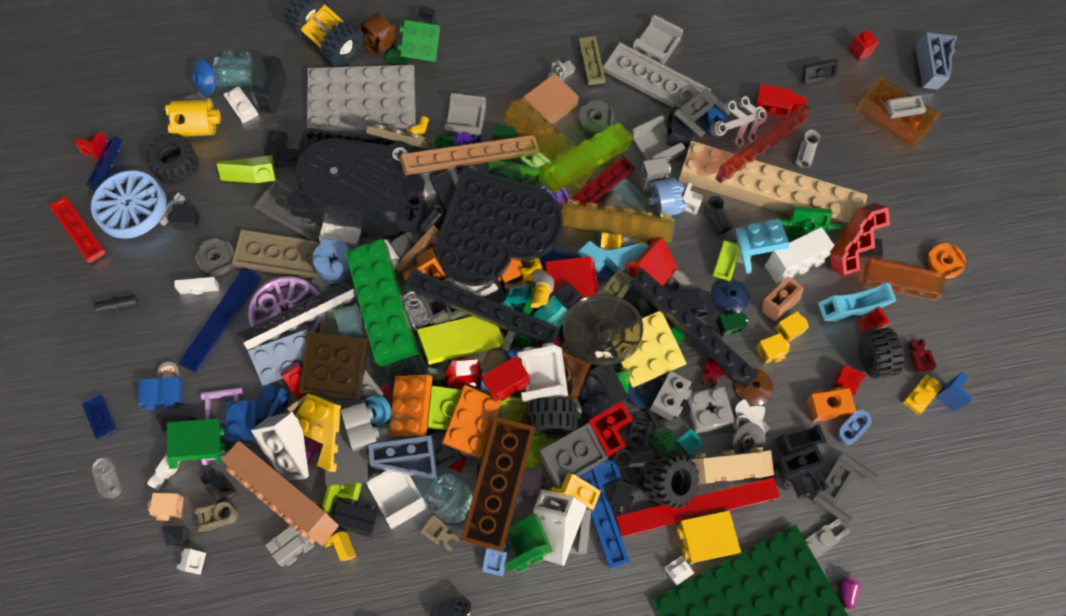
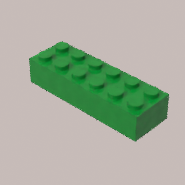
M381 239L345 251L375 362L380 366H384L418 355V349L387 244Z

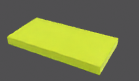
M473 316L417 329V335L428 364L502 347L505 344L498 326Z

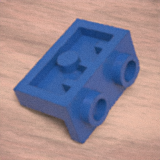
M268 384L264 386L257 400V425L268 417L280 415L282 407H285L289 401V394L286 389H278Z

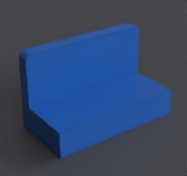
M963 372L956 375L945 383L936 395V398L955 412L970 403L973 397L961 389L968 376Z

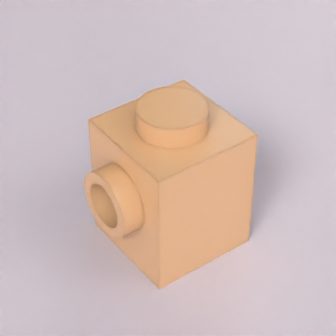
M153 493L152 499L148 502L149 514L156 517L157 521L181 518L184 497L179 494Z

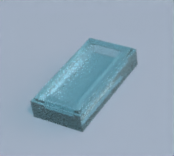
M626 178L612 190L620 194L625 202L640 209L638 215L650 205L648 203L650 200Z

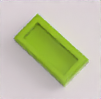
M728 240L723 241L712 276L731 281L740 254L737 243Z

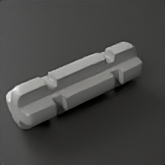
M176 193L172 197L173 200L168 202L165 212L158 222L160 225L165 226L169 221L168 215L172 211L173 204H183L185 197L182 194Z

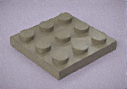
M374 124V127H367L366 133L396 142L403 141L411 146L427 150L432 148V143L428 142V138L417 134H409L378 124Z

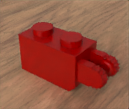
M760 84L756 93L754 107H763L766 114L786 117L790 111L802 112L807 104V99L804 96L796 95L795 90Z

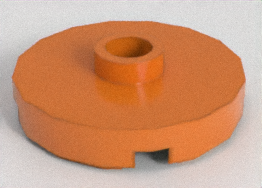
M940 243L929 251L927 255L928 266L935 275L941 278H955L964 270L966 264L964 253L955 245Z

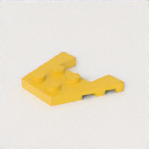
M308 394L295 416L303 430V435L323 444L317 466L336 472L337 464L334 463V453L338 452V445L335 444L336 432H339L341 405L317 395Z

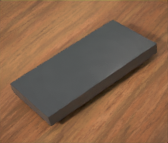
M365 400L334 403L341 405V409L364 403ZM340 409L339 432H336L335 436L338 452L334 453V463L337 464L336 472L325 469L326 486L368 483L367 448L352 451Z

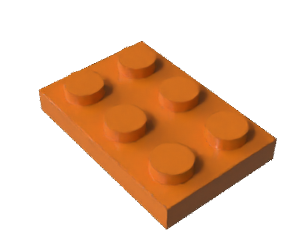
M395 376L388 437L417 438L426 436L433 376Z
M464 385L441 443L478 459L481 458L494 418L497 416L502 401L495 402L491 396Z

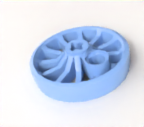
M141 171L120 172L105 180L95 191L91 202L92 216L98 226L110 236L116 238L137 237L151 230L160 221L166 208V195L160 184L150 175ZM139 180L140 182L135 187V182ZM128 182L125 193L121 184ZM149 184H152V185H153V186H151L150 188L146 189V187H147ZM117 187L121 196L111 191ZM105 197H109L113 199V201H104ZM101 209H107L106 211L100 213ZM141 213L148 216L142 222L138 218ZM109 218H111V219L108 221V223L105 225V224H104V221L107 220V219H109ZM133 218L136 225L129 227V221ZM121 220L120 229L115 228Z

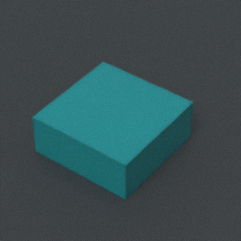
M692 429L677 440L678 446L688 457L705 444Z

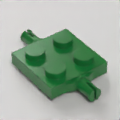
M794 206L792 215L788 220L780 219L782 226L788 227L786 231L788 240L799 239L821 227L826 234L829 230L840 231L841 223H830L833 214L832 209Z

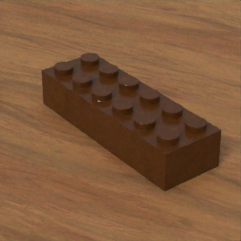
M499 417L494 418L461 537L462 543L503 554L535 427Z

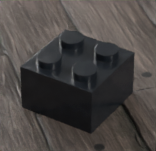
M602 365L588 372L577 397L588 420L629 399L612 365Z

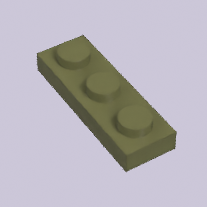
M596 36L579 38L578 43L587 84L605 83L606 79Z

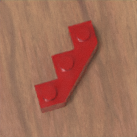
M874 203L858 208L830 252L832 271L841 275L860 271L859 253L875 248V229L890 225L888 207Z

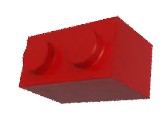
M518 356L481 376L485 387L495 402L506 400L510 397L511 393L516 390L521 391L525 389L530 383V376Z

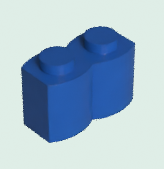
M178 377L139 380L137 404L144 410L149 411L156 410V407L164 406L165 409H170L183 405L184 382Z

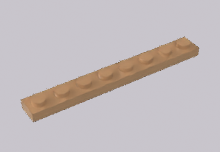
M531 135L401 154L399 159L404 174L409 175L537 155L540 150L535 136Z

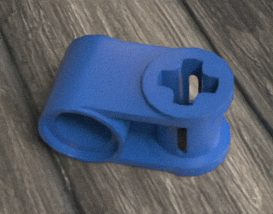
M715 105L704 114L706 132L712 135L710 131L712 123L718 121L724 123V113Z

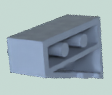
M926 32L915 44L922 88L938 90L950 78L953 63L951 59L955 52L954 42L957 40V36Z
M432 436L368 444L370 466L374 469L438 480Z

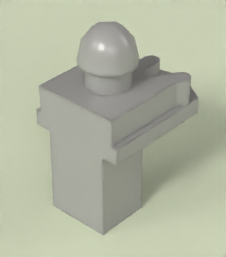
M556 59L555 62L551 63V72L548 73L547 79L556 74L564 82L566 77L575 72V67L570 60L562 64Z

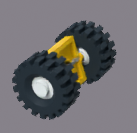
M292 0L290 3H287L286 6L288 8L284 10V13H286L284 15L285 22L298 34H305L320 47L322 56L333 66L345 67V64L349 65L351 60H355L356 55L359 56V51L363 49L364 46L362 45L365 44L364 33L352 22L343 21L330 10L327 0Z

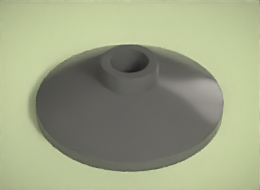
M754 423L741 425L734 433L732 450L735 451V454L751 452L750 448L763 447L764 451L766 443L764 431L759 425Z

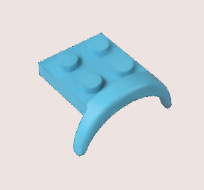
M780 219L734 228V239L738 242L746 273L751 272V255L789 248V241Z

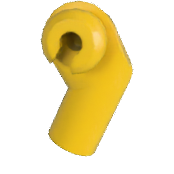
M424 116L420 117L419 124L409 127L406 132L420 136L424 135L429 119Z

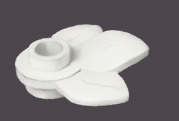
M745 399L737 404L735 408V423L733 424L735 431L740 427L739 422H743L744 424H757L762 428L764 434L768 432L770 427L765 422H762L765 414L764 406L750 407Z

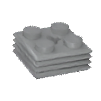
M724 386L691 392L686 402L691 410L689 415L696 434L730 427L735 423ZM707 406L713 408L712 413L710 412V410H706Z

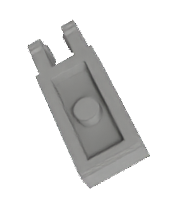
M839 518L828 525H824L805 539L815 558L821 556L839 542L838 540L850 533L848 528L841 530L836 536L831 532L830 529L842 522Z

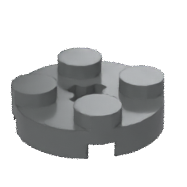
M594 100L581 107L579 124L582 131L594 135H599L601 132L607 134L613 126L614 111L605 102ZM595 115H598V118H601V119H599V120H594L592 117H595Z
M212 238L199 246L195 260L202 272L210 277L219 276L233 268L232 261L235 251L229 242ZM213 254L220 255L218 260H211Z

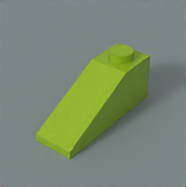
M273 155L216 163L222 181L260 183L275 181L276 178Z

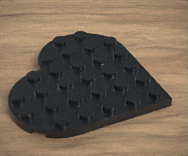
M463 166L437 238L436 254L440 266L449 277L460 284L467 286L489 284L506 272L512 259L517 261L534 260L551 251L562 234V211L555 198L540 187Z

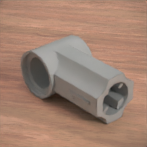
M815 130L807 131L800 141V148L795 161L799 167L810 168L817 144L820 141V134Z

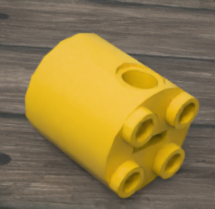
M209 98L173 100L170 102V105L165 107L166 114L170 118L168 131L174 134V136L176 134H180L181 137L214 135L216 124L221 122L219 109H214L213 103Z

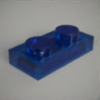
M99 395L82 403L94 436L98 441L118 432L104 396Z

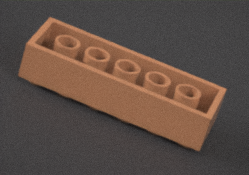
M240 441L221 459L227 465L224 468L312 544L316 541L322 546L339 527L321 508Z

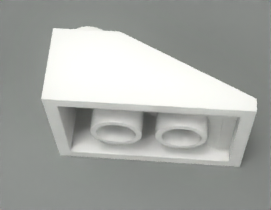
M293 412L268 417L251 430L273 469L287 481L306 479L309 476L303 430Z

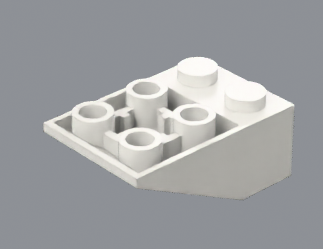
M542 489L534 507V514L538 515L553 550L552 553L543 558L546 561L564 566L587 506L574 497Z

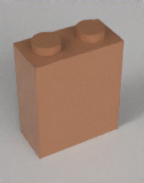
M554 74L523 96V109L534 117L538 125L548 129L577 107L579 96Z

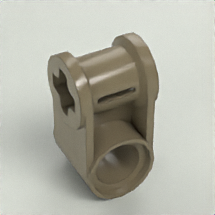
M227 502L204 506L194 510L198 517V532L210 531L220 526L232 524L238 518L237 508ZM229 508L230 514L223 518L224 510Z

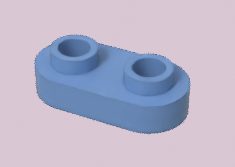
M863 410L854 412L837 431V437L840 442L846 445L856 442L870 427L872 422L871 416ZM857 419H860L862 424H858ZM844 432H847L850 437H845Z

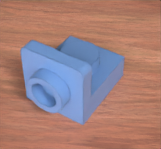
M505 543L503 554L486 549L482 571L503 576L511 546Z

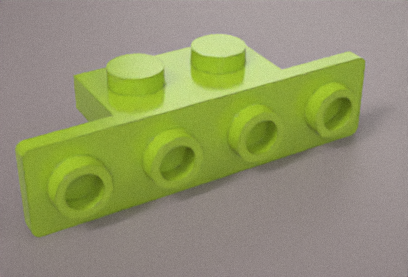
M362 483L327 486L321 509L333 518L339 500L345 498L358 500Z

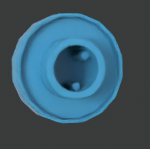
M379 394L372 395L366 399V408L371 407L374 417L370 421L376 425L386 423L391 417L390 404Z

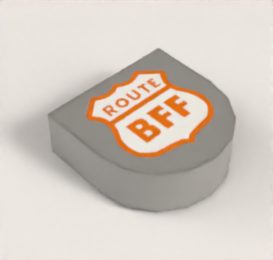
M164 362L158 368V379L180 378L179 368L173 362Z

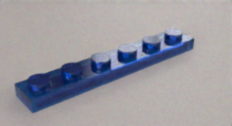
M243 267L178 363L180 366L195 374L199 373L261 280L260 275Z

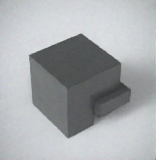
M451 277L444 280V282L457 287ZM420 295L431 321L437 325L459 320L468 315Z

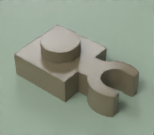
M435 515L431 517L420 531L436 545L442 541L448 551H452V547L448 545L450 539L459 542V538L456 535L447 533L450 527Z

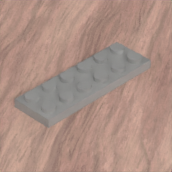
M619 43L603 66V70L607 74L672 108L674 106L681 108L707 88L622 43Z

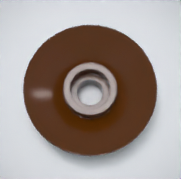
M753 368L758 374L752 383L756 382L759 387L755 388L751 383L750 386L744 388L735 380L734 389L741 401L745 399L750 406H760L771 398L773 383L764 371Z

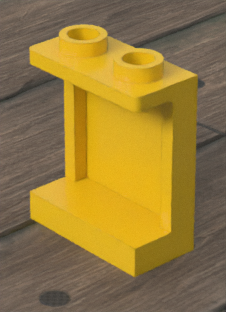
M730 511L683 520L679 523V527H677L678 537L680 540L682 539L684 548H682L683 557L685 560H688L689 565L714 558L734 556L741 552Z

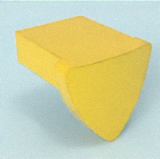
M338 532L329 537L324 543L325 548L332 545L335 546L340 561L351 560L357 557L347 532Z

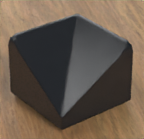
M178 526L162 527L166 545L188 546L190 532L188 529Z

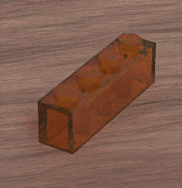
M870 259L864 267L863 286L875 288L882 284L890 283L894 293L937 301L944 295L945 274L939 273L936 270L920 269L917 266L909 267L897 262L889 263L881 259Z

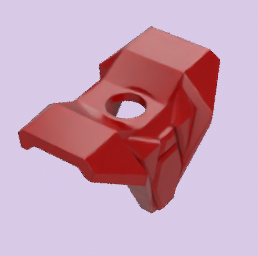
M477 358L452 360L444 373L445 382L443 387L459 389L461 385L466 384L478 390V378L482 376L479 360Z

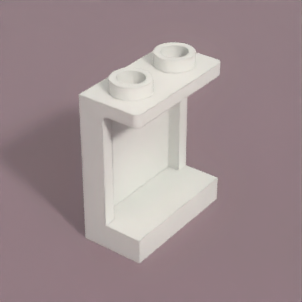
M546 343L542 345V348L527 347L523 349V352L517 353L530 376V383L525 388L526 392L522 393L523 401L530 402L535 399L568 396L562 348L554 345V343Z
M385 471L382 474L376 473L369 478L370 481L366 483L391 529L427 509V505L410 475Z

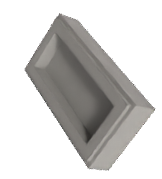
M921 95L890 99L885 102L890 119L923 114L926 111Z

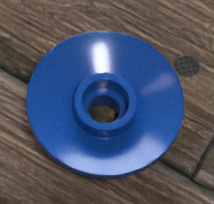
M206 60L196 61L193 67V82L200 94L210 96L214 92L216 85L214 71Z

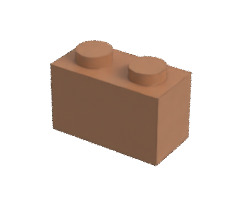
M788 276L764 299L762 312L777 323L801 299L804 287Z

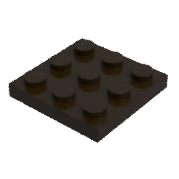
M308 332L299 392L361 400L369 339Z

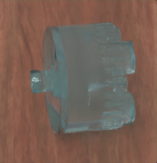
M444 474L430 485L425 496V506L443 521L459 523L465 519V514L469 510L474 493H472L471 488L453 474Z

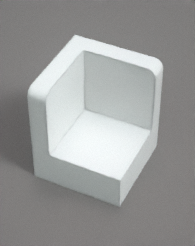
M689 183L683 197L686 203L685 211L696 215L703 195L690 191L692 184Z

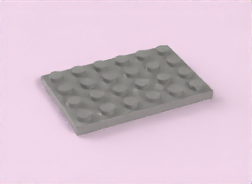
M414 65L308 68L307 129L316 128L354 134L366 133L367 127H374V124L406 132L409 127L416 125Z

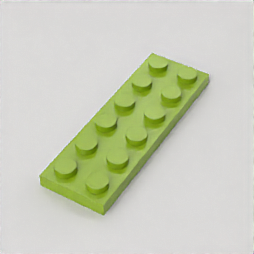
M431 386L427 428L447 429L461 390ZM509 397L501 402L496 417L526 424V403L528 402L523 401L522 398ZM534 432L532 441L545 442L546 433Z

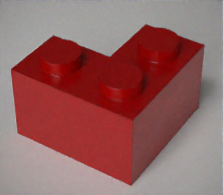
M623 402L587 422L591 425L608 459L615 456L618 450L625 449L626 447L618 431L629 426L633 418Z

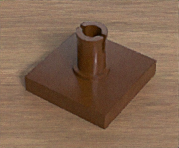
M562 350L568 396L565 397L576 401L591 363Z

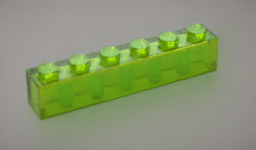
M620 123L614 126L610 125L602 133H596L593 138L584 140L576 148L572 147L564 155H558L552 162H546L540 169L541 172L538 179L554 194L627 150L634 136Z

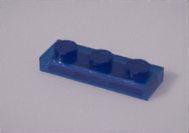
M117 136L108 139L86 187L93 190L107 180L105 176L114 165V157L121 151L122 147L120 144L122 139Z

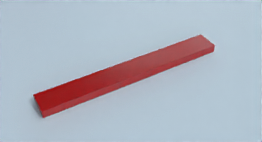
M773 477L696 496L694 499H690L691 502L688 505L685 504L682 508L660 505L616 516L621 537L678 524L683 520L779 499L780 494Z

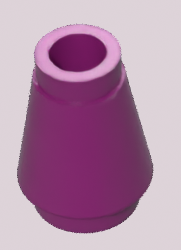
M843 577V582H840L841 602L844 608L855 610L862 588L860 586L861 580Z

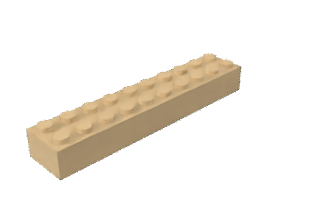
M695 141L690 143L678 180L679 182L691 183L692 186L789 216L792 215L794 206L832 209L833 214L830 223H841L840 232L845 230L858 208L865 206L867 194Z

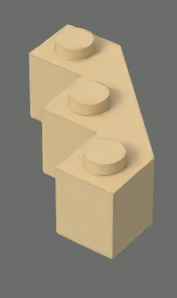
M763 447L750 448L751 452L735 454L734 450L722 451V455L706 457V453L694 454V458L691 459L696 464L695 469H698L699 472L697 475L699 478L698 484L774 475L771 450L763 451Z

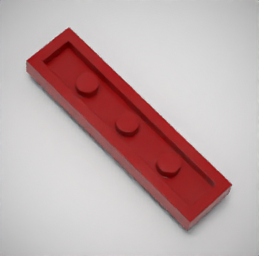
M66 196L49 205L89 263L106 253Z

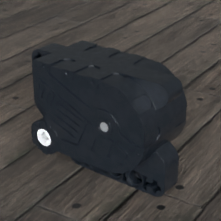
M308 128L302 133L298 149L299 158L295 175L299 189L287 197L289 211L295 217L309 218L320 227L323 226V222L333 224L334 226L355 227L361 229V234L377 235L394 239L396 236H401V231L415 232L418 230L425 197V181L419 173L405 175L399 159L401 154L414 153L415 150L411 145L403 141L393 143L390 139Z

